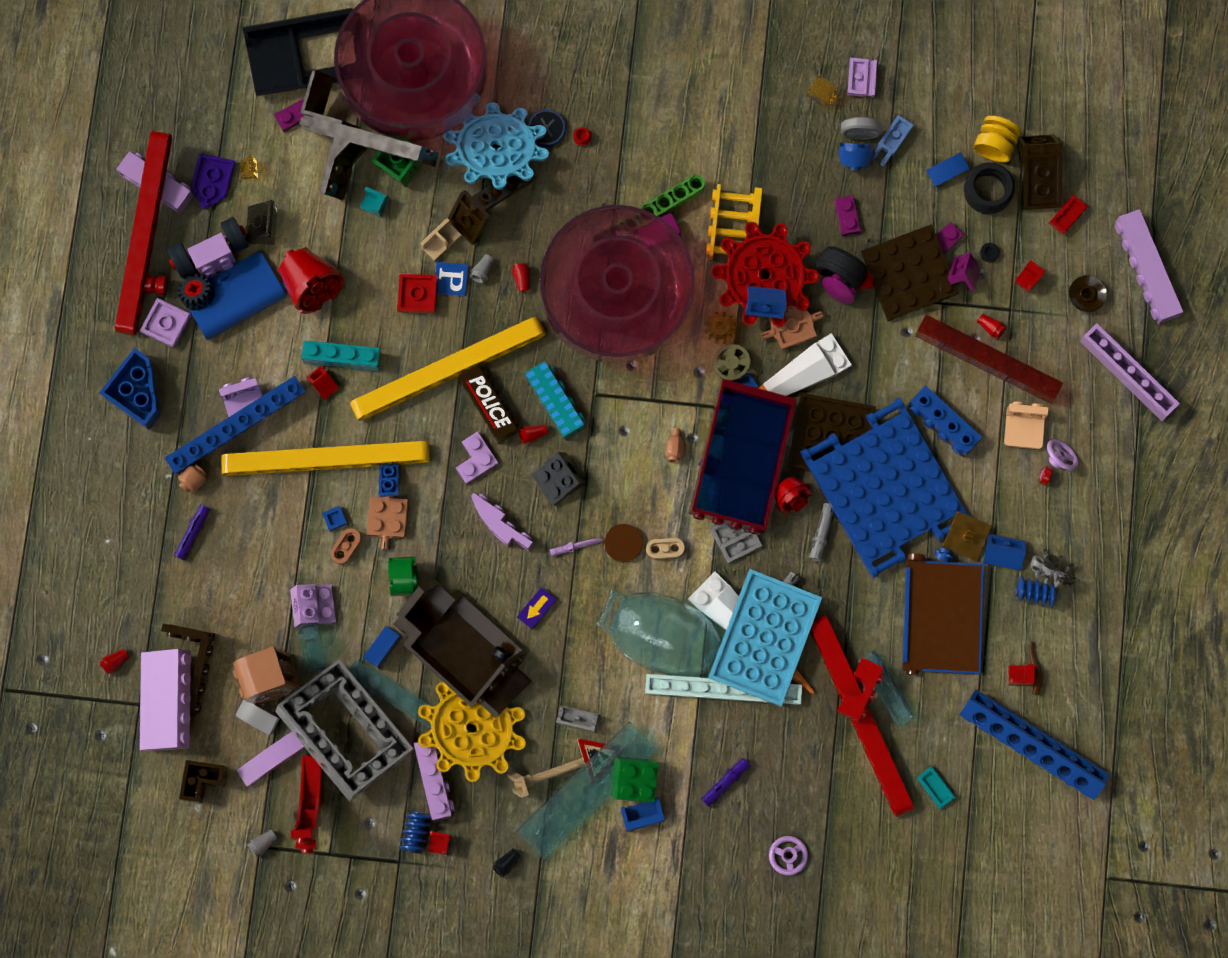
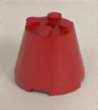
M307 247L296 251L289 250L277 269L293 305L302 314H310L320 310V305L330 298L333 300L344 284L340 271Z

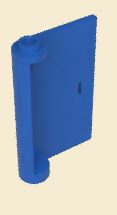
M260 250L236 263L232 268L209 278L208 280L215 292L213 301L209 300L211 304L209 306L205 304L206 308L204 309L200 307L198 311L195 308L194 311H190L206 340H209L286 298L285 293H287V289L283 282H278Z

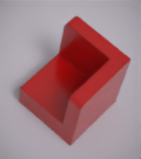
M1030 260L1015 279V283L1029 293L1043 277L1045 270Z
M1026 664L1025 666L1010 665L1008 667V685L1032 686L1034 684L1035 664Z
M430 831L431 837L428 852L448 855L451 835Z

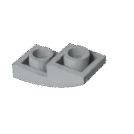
M245 700L242 701L235 715L268 735H272L280 720L278 716L269 710Z

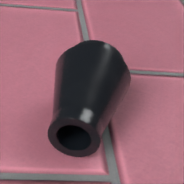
M512 848L494 862L492 869L500 877L504 878L506 875H509L521 856Z

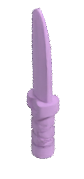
M591 539L575 544L569 542L567 545L549 550L552 557L566 552L571 553L575 549L603 542L604 539Z

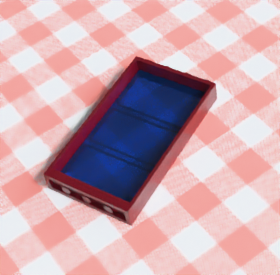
M722 379L719 383L689 514L693 515L694 519L712 520L711 523L716 525L728 524L730 528L735 530L747 529L749 533L754 535H760V533L763 534L766 531L796 398Z

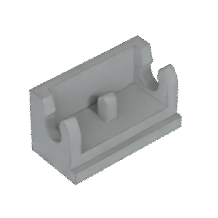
M561 705L556 724L595 733L599 714Z

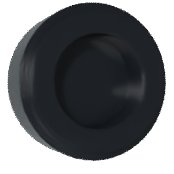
M994 243L984 244L980 250L981 259L987 263L996 261L1000 253L998 246Z

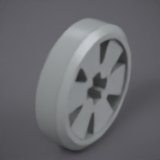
M854 117L846 119L841 123L840 132L850 139H874L882 134V124L873 118Z

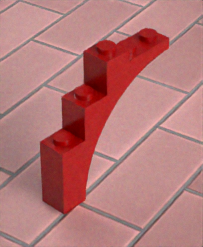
M302 756L299 808L295 826L291 830V839L296 841V849L301 850L303 854L313 853V850H318V827H321L323 769L312 756Z

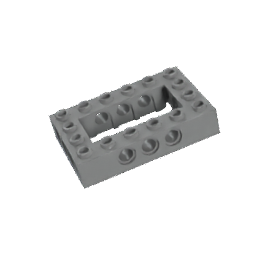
M340 659L279 703L275 711L349 802L405 760L413 751V747ZM333 692L382 750H379L375 757L367 763H362L360 768L354 773H351V762L349 760L346 761L337 750V745L332 744L325 735L326 732L318 727L313 721V716L308 712Z

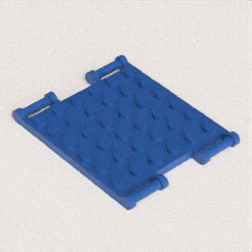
M901 398L895 399L894 403L875 413L866 415L872 430L841 446L837 436L833 433L828 436V439L812 448L800 451L802 458L873 579L879 576V573L898 562L902 563L907 560L904 552L900 549L901 545L928 530H931L936 540L940 542L947 536L951 524L942 530L937 525L955 516L956 511L968 515L907 412ZM895 410L899 411V415L878 425V419ZM831 445L833 446L834 451L813 462L811 456ZM891 551L895 553V556L875 567L871 563Z

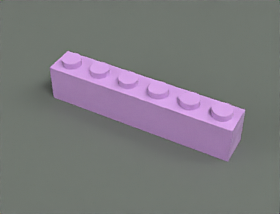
M1140 209L1119 216L1115 222V229L1123 239L1122 246L1125 251H1128L1131 267L1136 270L1137 282L1144 289V299L1152 308V318L1157 320L1158 324L1180 317L1183 310Z
M1097 323L1080 340V343L1161 421L1180 404Z

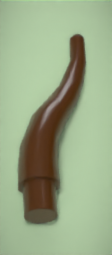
M1032 641L1029 648L1030 662L1035 664V680L1032 685V694L1039 695L1043 684L1041 667L1035 658L1034 642Z

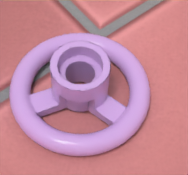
M1057 439L1048 442L1047 451L1050 455L1049 462L1052 466L1073 471L1078 467V458L1066 443ZM1067 460H1069V461L1073 462V464H1072V465H1068V464H1066L1065 462H1066Z
M783 836L771 845L769 861L778 873L788 876L795 875L806 866L808 850L800 839L794 836ZM784 842H793L797 844V846H795L794 848L786 847L783 850L777 848L780 844ZM801 850V863L793 869V862L797 858V853ZM786 852L792 853L791 859L785 857ZM775 853L780 855L782 860L787 863V869L777 864Z

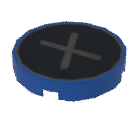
M541 110L530 118L528 126L542 125L546 128L545 136L535 141L537 145L552 147L563 139L565 122L557 112Z

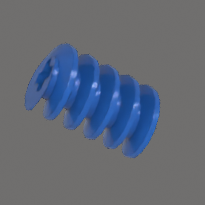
M1020 576L1015 597L1019 595L1020 601L1026 597L1027 603H1030L1031 599L1034 598L1036 605L1039 600H1042V606H1045L1048 601L1050 608H1052L1056 601L1058 587L1055 589L1054 584L1050 583L1047 588V584L1044 581L1039 585V580H1035L1032 584L1030 578L1024 583V578Z
M411 811L412 814L406 815V818L411 820V822L404 823L409 829L402 832L407 836L401 838L405 845L399 846V849L420 854L418 850H424L420 843L426 842V839L421 836L428 834L423 827L430 826L425 819H431V816Z

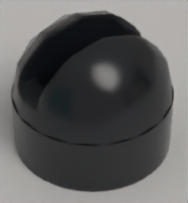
M496 646L493 651V659L498 663H503L507 660L510 653L506 649Z

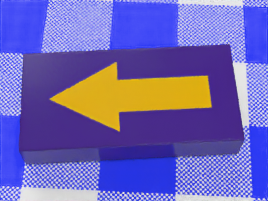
M541 587L518 614L517 618L532 630L555 603L556 599Z

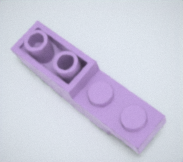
M474 493L471 497L480 518L502 543L509 547L514 541L527 551L532 548L533 542L530 541L532 538L524 532L520 534L515 531L516 527L508 521L506 523L503 522L506 518L503 513L504 509L496 504L494 506L489 504V500L482 494L478 496Z

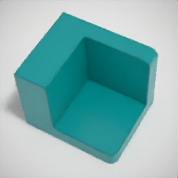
M366 187V195L360 208L381 217L388 202L387 196Z

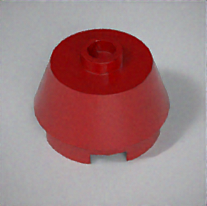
M789 477L776 486L774 497L777 508L785 515H788L789 511L792 510L798 512L809 503L807 498L812 496V492L806 483L796 477Z

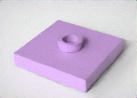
M157 298L140 332L175 348L192 315Z

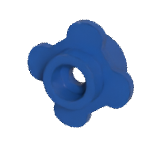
M941 546L940 549L935 548L936 553L934 557L945 562H949L950 558H953V555L950 554L951 550Z

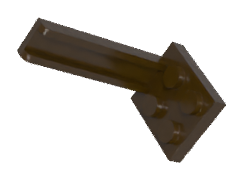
M533 175L530 181H524L518 176H511L506 179L507 183L504 189L497 190L491 184L473 196L464 190L460 193L448 219L473 245L478 242L491 217L486 211L532 183L536 177Z
M162 624L161 631L167 632L166 636L182 638V636H186L185 640L200 642L190 689V717H196L201 711L202 703L199 701L200 696L205 692L206 684L203 682L204 677L209 673L210 665L207 663L208 658L213 654L214 645L211 644L215 639L216 633L172 624Z

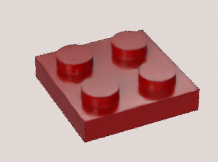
M400 274L397 311L403 313H435L438 276Z

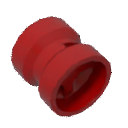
M147 275L145 293L152 294L156 292L159 295H166L168 287L167 276H160L158 278L154 275Z

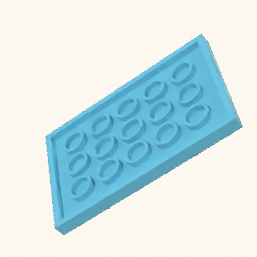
M749 569L708 678L781 707L822 597Z

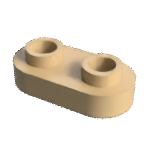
M678 538L653 539L648 542L646 553L651 559L678 558L684 553L685 546L682 540ZM677 546L678 551L673 552L671 547ZM653 547H658V548H659V552H658V553H654V552L652 551V548H653Z

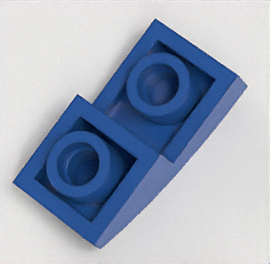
M962 152L926 171L934 186L937 187L970 168Z
M398 464L379 465V497L399 496Z

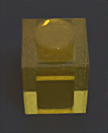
M818 76L808 89L807 97L823 108H826L828 104L832 105L836 100L837 88Z

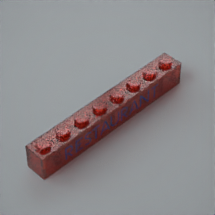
M925 315L915 337L1050 404L1054 402L1063 385V382L928 315Z

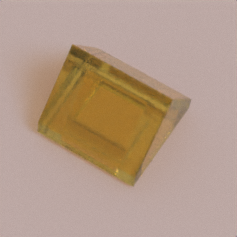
M248 156L240 161L241 179L258 178L257 160L253 156Z

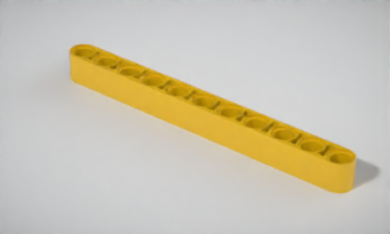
M532 317L351 401L350 405L358 421L367 419L454 379L477 365L480 367L545 336L546 333L538 317Z
M427 441L221 455L222 475L224 476L430 462V448Z

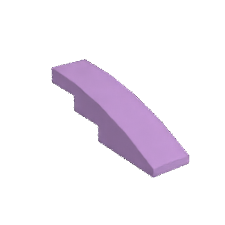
M290 732L239 768L237 772L246 786H251L261 777L269 774L282 763L287 762L305 747L293 732Z

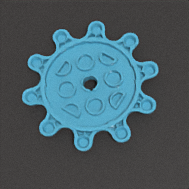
M495 102L486 105V113L482 116H475L469 111H463L459 114V119L464 125L463 129L459 131L448 130L444 133V140L457 147L456 151L447 154L445 161L450 167L459 165L467 167L464 179L470 185L475 184L477 180L483 177L490 178L497 190L504 189L507 183L506 179L511 176H518L524 181H530L534 172L528 164L532 161L543 162L549 156L547 149L538 147L535 144V141L545 136L546 128L542 125L527 126L524 123L528 115L526 109L517 108L512 114L506 115L500 112V107ZM497 144L501 147L496 150L491 146Z

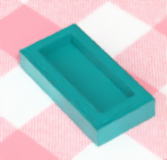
M932 766L916 777L939 810L956 798Z

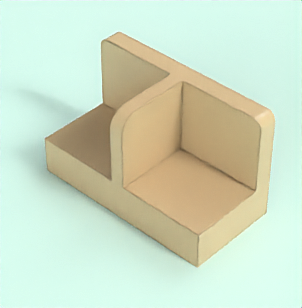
M446 218L420 243L421 248L436 262L462 235L451 225L450 220Z

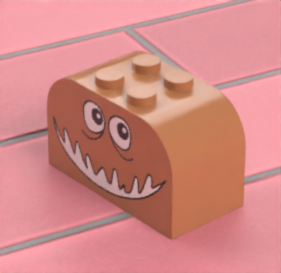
M274 646L233 662L235 668L233 674L241 687L239 688V693L246 702L255 705L264 704L291 695L302 687L292 655Z

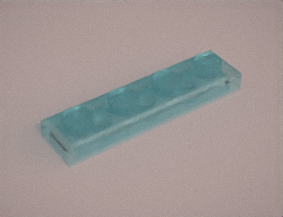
M876 650L865 655L863 658L883 667L884 677L880 684L876 683L874 688L899 728L916 716Z

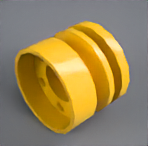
M986 116L980 129L981 134H978L973 149L979 155L991 161L999 163L1009 162L1014 151L1013 145L1017 143L1021 129L1015 123L1005 118Z

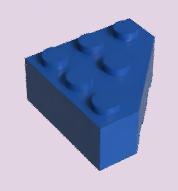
M134 348L100 391V395L144 428L150 430L160 417L154 364L147 356Z

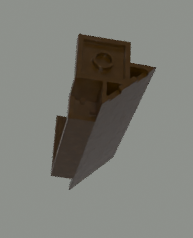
M432 579L419 586L397 613L399 618L394 625L408 637L403 645L470 707L478 703L497 718L532 682L531 679L517 668L524 661L522 657L526 651L459 590L451 594L439 582ZM496 646L502 647L510 653L507 660L503 663H498L493 659V651Z

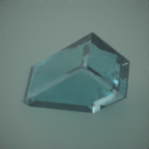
M318 624L298 627L299 643L306 670L312 671L326 668Z

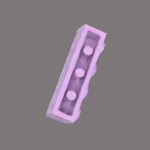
M414 743L432 821L435 822L453 817L452 812L455 811L452 800L448 799L447 795L450 792L449 784L443 778V773L446 772H440L436 767L440 751L435 747L422 748L419 743Z

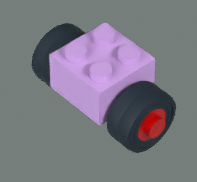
M234 217L221 222V227L226 236L219 233L188 248V254L181 242L169 247L167 251L171 258L169 262L173 270H177L182 279L194 274L196 270L191 260H193L200 275H204L205 278L215 276L216 272L222 269L228 270L232 268L233 264L237 262L227 242L229 241L235 253L249 247L244 237L247 236L243 225L239 226Z

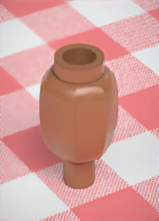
M673 428L672 436L666 442L665 455L670 463H679V459L684 455V440L680 437L679 428Z

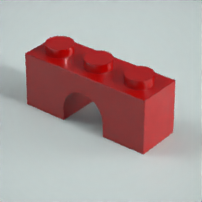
M862 657L853 677L862 682L864 687L863 693L859 696L845 693L836 713L856 722L860 718L864 720L868 711L865 706L868 701L872 702L877 692L873 689L876 683L880 684L884 677L883 667Z

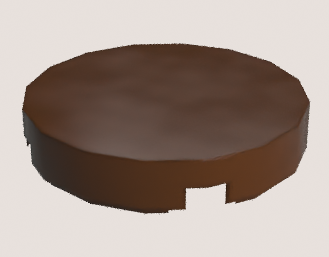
M618 524L612 527L606 534L604 541L607 554L613 560L621 563L634 560L641 553L643 546L642 536L639 531L628 524Z

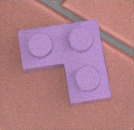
M478 431L462 441L471 458L457 466L456 470L467 485L497 466L498 462Z

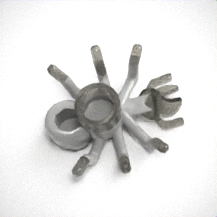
M1044 549V559L1040 556H1033L1030 567L1035 573V577L1040 578L1046 575L1045 584L1053 576L1055 587L1062 583L1063 586L1070 588L1077 579L1067 575L1069 569L1075 565L1074 563L1069 564L1063 572L1058 570L1063 558L1062 555L1059 557L1051 554L1048 555L1047 549Z

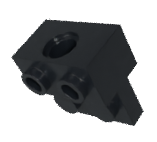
M566 452L556 453L544 462L542 467L531 474L552 506H555L586 484Z

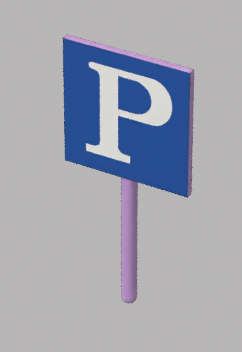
M436 262L435 275L438 276L437 294L465 296L468 264Z

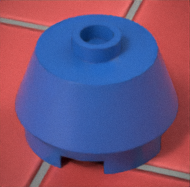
M840 143L839 150L837 151L841 166H849V170L859 171L861 167H869L875 154L873 152L874 145Z

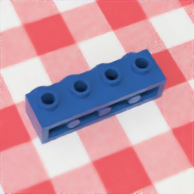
M926 385L908 404L910 412L916 417L920 416L924 420L925 426L931 430L934 429L938 433L937 436L943 442H948L952 446V450L959 456L965 457L982 438Z

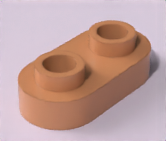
M352 528L346 529L332 548L330 555L336 564L343 565L347 563L359 546L361 536L357 530ZM350 536L355 537V540L353 542L348 541V538ZM343 552L344 557L338 558V553Z

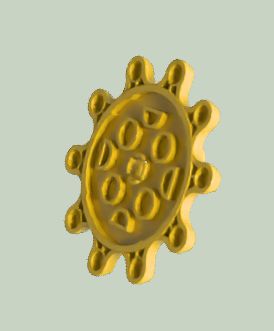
M444 682L438 683L436 692L440 697L439 704L436 706L422 705L418 709L419 716L431 724V730L419 737V745L422 748L435 747L440 751L441 756L436 763V767L440 772L449 771L453 765H461L469 782H476L479 779L480 769L485 765L491 766L499 774L505 773L508 770V763L504 758V752L508 749L519 751L526 745L525 739L516 735L512 729L516 722L524 719V710L520 707L506 708L495 718L482 705L477 703L470 707ZM473 724L476 726L477 731L468 733L466 726Z

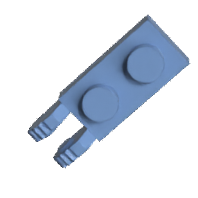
M898 115L878 143L872 160L877 159L881 150H884L887 154L880 164L884 167L891 156L898 150L914 125Z

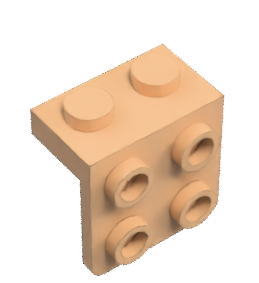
M1023 402L1009 404L1006 409L1004 444L1010 447L1041 449L1043 446L1044 421L1048 415V407H1043L1042 404L1037 403L1031 406L1024 405Z

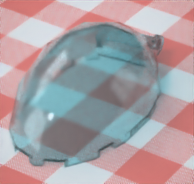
M609 590L608 600L595 626L609 632L613 644L627 658L647 670L670 676L697 677L711 671L722 642V637L717 627L698 609L675 597L656 592L632 593L625 596ZM616 598L621 599L611 627L606 625L613 605Z

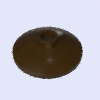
M1080 276L1072 282L1069 288L1070 302L1076 309L1082 312H1094L1100 309L1107 298L1105 285L1094 276ZM1088 293L1090 298H1085L1083 294Z

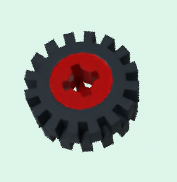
M191 274L189 279L185 277V282L181 281L179 283L181 287L177 288L179 291L177 294L185 307L193 311L195 308L198 311L200 307L206 308L205 304L209 306L211 304L209 300L213 301L215 292L207 277L205 278L202 274L201 276L195 274V277Z

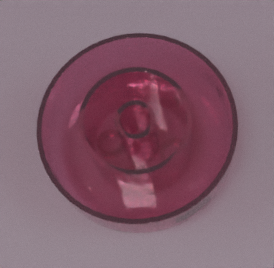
M363 0L347 16L336 39L334 64L343 97L355 116L370 129L381 135L407 141L428 140L444 135L468 118L483 94L488 74L483 34L475 17L459 0Z
M626 205L597 207L581 213L566 223L550 242L545 252L540 272L542 306L554 332L567 346L579 354L607 363H627L641 360L665 347L677 335L686 321L695 286L692 260L686 245L677 232L653 213Z

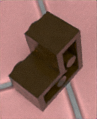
M186 760L179 799L202 804L205 784L225 787L228 767Z

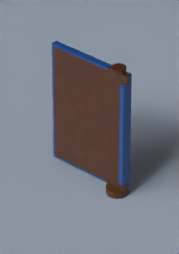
M906 554L902 671H906L907 675H918V671L981 674L984 564L925 561L926 555Z

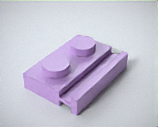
M850 58L847 95L871 96L874 98L877 60Z

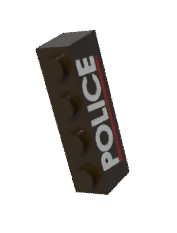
M479 365L458 376L462 386L498 444L518 433L516 427L519 425L514 416L510 417L508 415V406L504 400L500 401L497 397L499 392L494 384L490 385L487 379L490 377L484 368L481 370Z

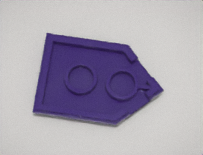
M199 153L190 188L204 210L227 197L236 161Z

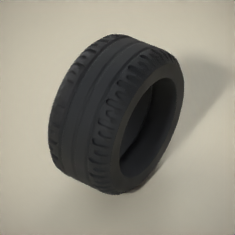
M991 162L982 163L974 167L968 174L964 184V196L967 203L975 211L983 214H993L1002 211L1010 203L1015 191L1014 179L1008 169L1000 164ZM982 176L997 178L1003 184L1004 196L996 201H987L980 198L974 190L975 180Z
M834 246L826 247L816 262V268L822 276L832 277L833 274H837L842 278V282L853 289H858L861 286L868 272L866 265L860 259Z

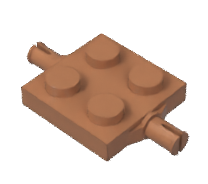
M789 306L785 309L786 321L784 325L777 327L773 325L771 318L768 317L771 330L761 333L763 340L774 336L780 349L784 350L816 338L817 335L813 322L823 319V314L819 311L810 315L807 310L801 311L794 306Z
M394 496L370 497L366 535L381 538V550H389L390 539L406 538L408 499H398Z

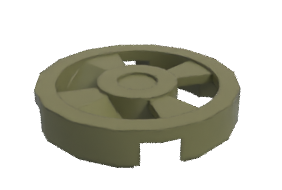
M730 344L718 350L714 356L713 366L721 379L736 382L747 376L752 362L745 348ZM736 349L743 352L739 358L735 356ZM724 355L726 357L725 361L718 359L719 356ZM740 365L746 366L742 372L738 370ZM726 370L729 371L727 376L723 375Z

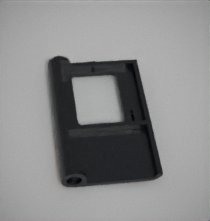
M351 7L242 27L256 97L308 87L312 71L304 70L299 47V40L307 37L348 31L350 33L355 62L318 69L317 71L334 77L333 83L366 77L355 23L359 22L357 10L353 11Z

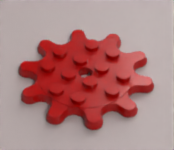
M749 222L745 225L746 238L743 242H736L731 238H724L722 240L721 248L728 254L729 258L726 264L713 266L711 275L715 279L726 281L728 285L727 291L719 298L720 304L723 307H729L735 303L742 305L744 308L742 320L746 325H753L758 317L746 315L745 312L748 300V286L785 290L786 308L794 306L804 311L809 307L810 302L802 294V287L807 283L817 282L819 273L814 269H807L803 265V258L811 251L810 244L806 241H802L797 245L789 244L786 239L788 228L785 224L778 223L771 234L765 235L760 232L758 224ZM767 270L770 274L769 279H761L760 271ZM785 315L783 319L770 317L773 325L777 327L784 325L786 321Z

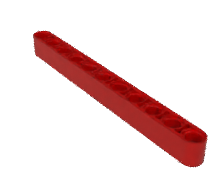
M151 131L115 321V331L118 333L136 335L145 293V280L149 271L172 145V134Z
M826 615L814 619L810 632L841 700L845 693L852 696L861 695L862 692L856 679L853 677L852 670ZM866 704L865 708L868 711L864 720L860 718L858 722L853 720L851 722L894 816L898 817L914 810V807Z

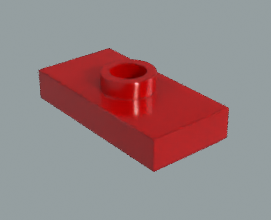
M1073 195L1052 218L1049 224L1064 235L1088 206Z

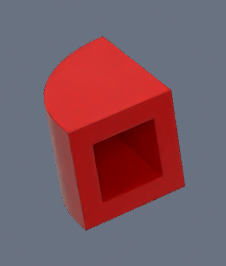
M322 366L306 377L323 400L339 389Z

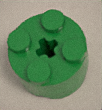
M416 557L388 558V575L391 585L389 587L390 595H412L418 588Z

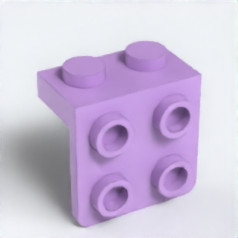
M252 377L244 378L237 384H225L223 388L219 389L229 417L262 396L257 379H252Z

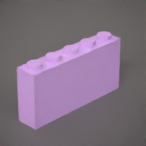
M171 649L141 653L140 750L189 749L191 651Z

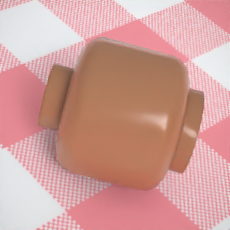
M196 464L194 466L188 465L178 476V480L181 482L179 486L187 493L189 490L197 492L206 482L205 475L207 473Z

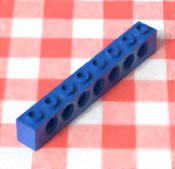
M293 376L165 457V460L174 474H178L188 465L199 461L306 392L296 376Z
M976 689L959 714L965 720L975 724L984 732L997 738L1001 743L1008 745L1017 753L1022 754L1034 764L1041 766L1050 774L1060 778L1067 785L1074 787L1082 792L1083 795L1095 800L1107 783L1110 776L1109 773Z

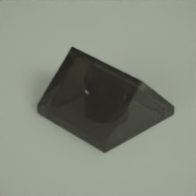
M270 200L248 206L247 236H245L247 243L274 245L278 211L274 201Z

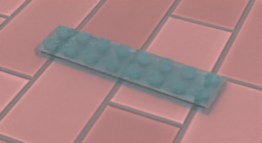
M629 721L516 831L544 860L611 795L615 757L648 759L657 750Z

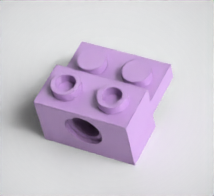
M332 584L296 585L290 589L294 628L333 624L336 622Z

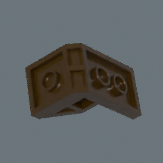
M1054 134L1019 136L1017 149L1020 167L1023 170L1024 210L1062 208V147L1060 141Z

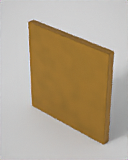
M956 511L942 547L978 561L992 525Z

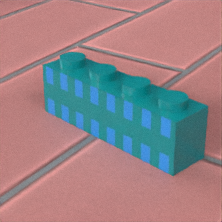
M304 340L301 359L304 364L379 372L382 353L380 348Z
M544 361L525 372V376L562 437L566 440L584 429L583 423L585 419L580 412L577 413L573 408L576 406L573 399L565 395L564 391L566 389L560 380L557 382L554 375L556 373L551 365L547 366Z

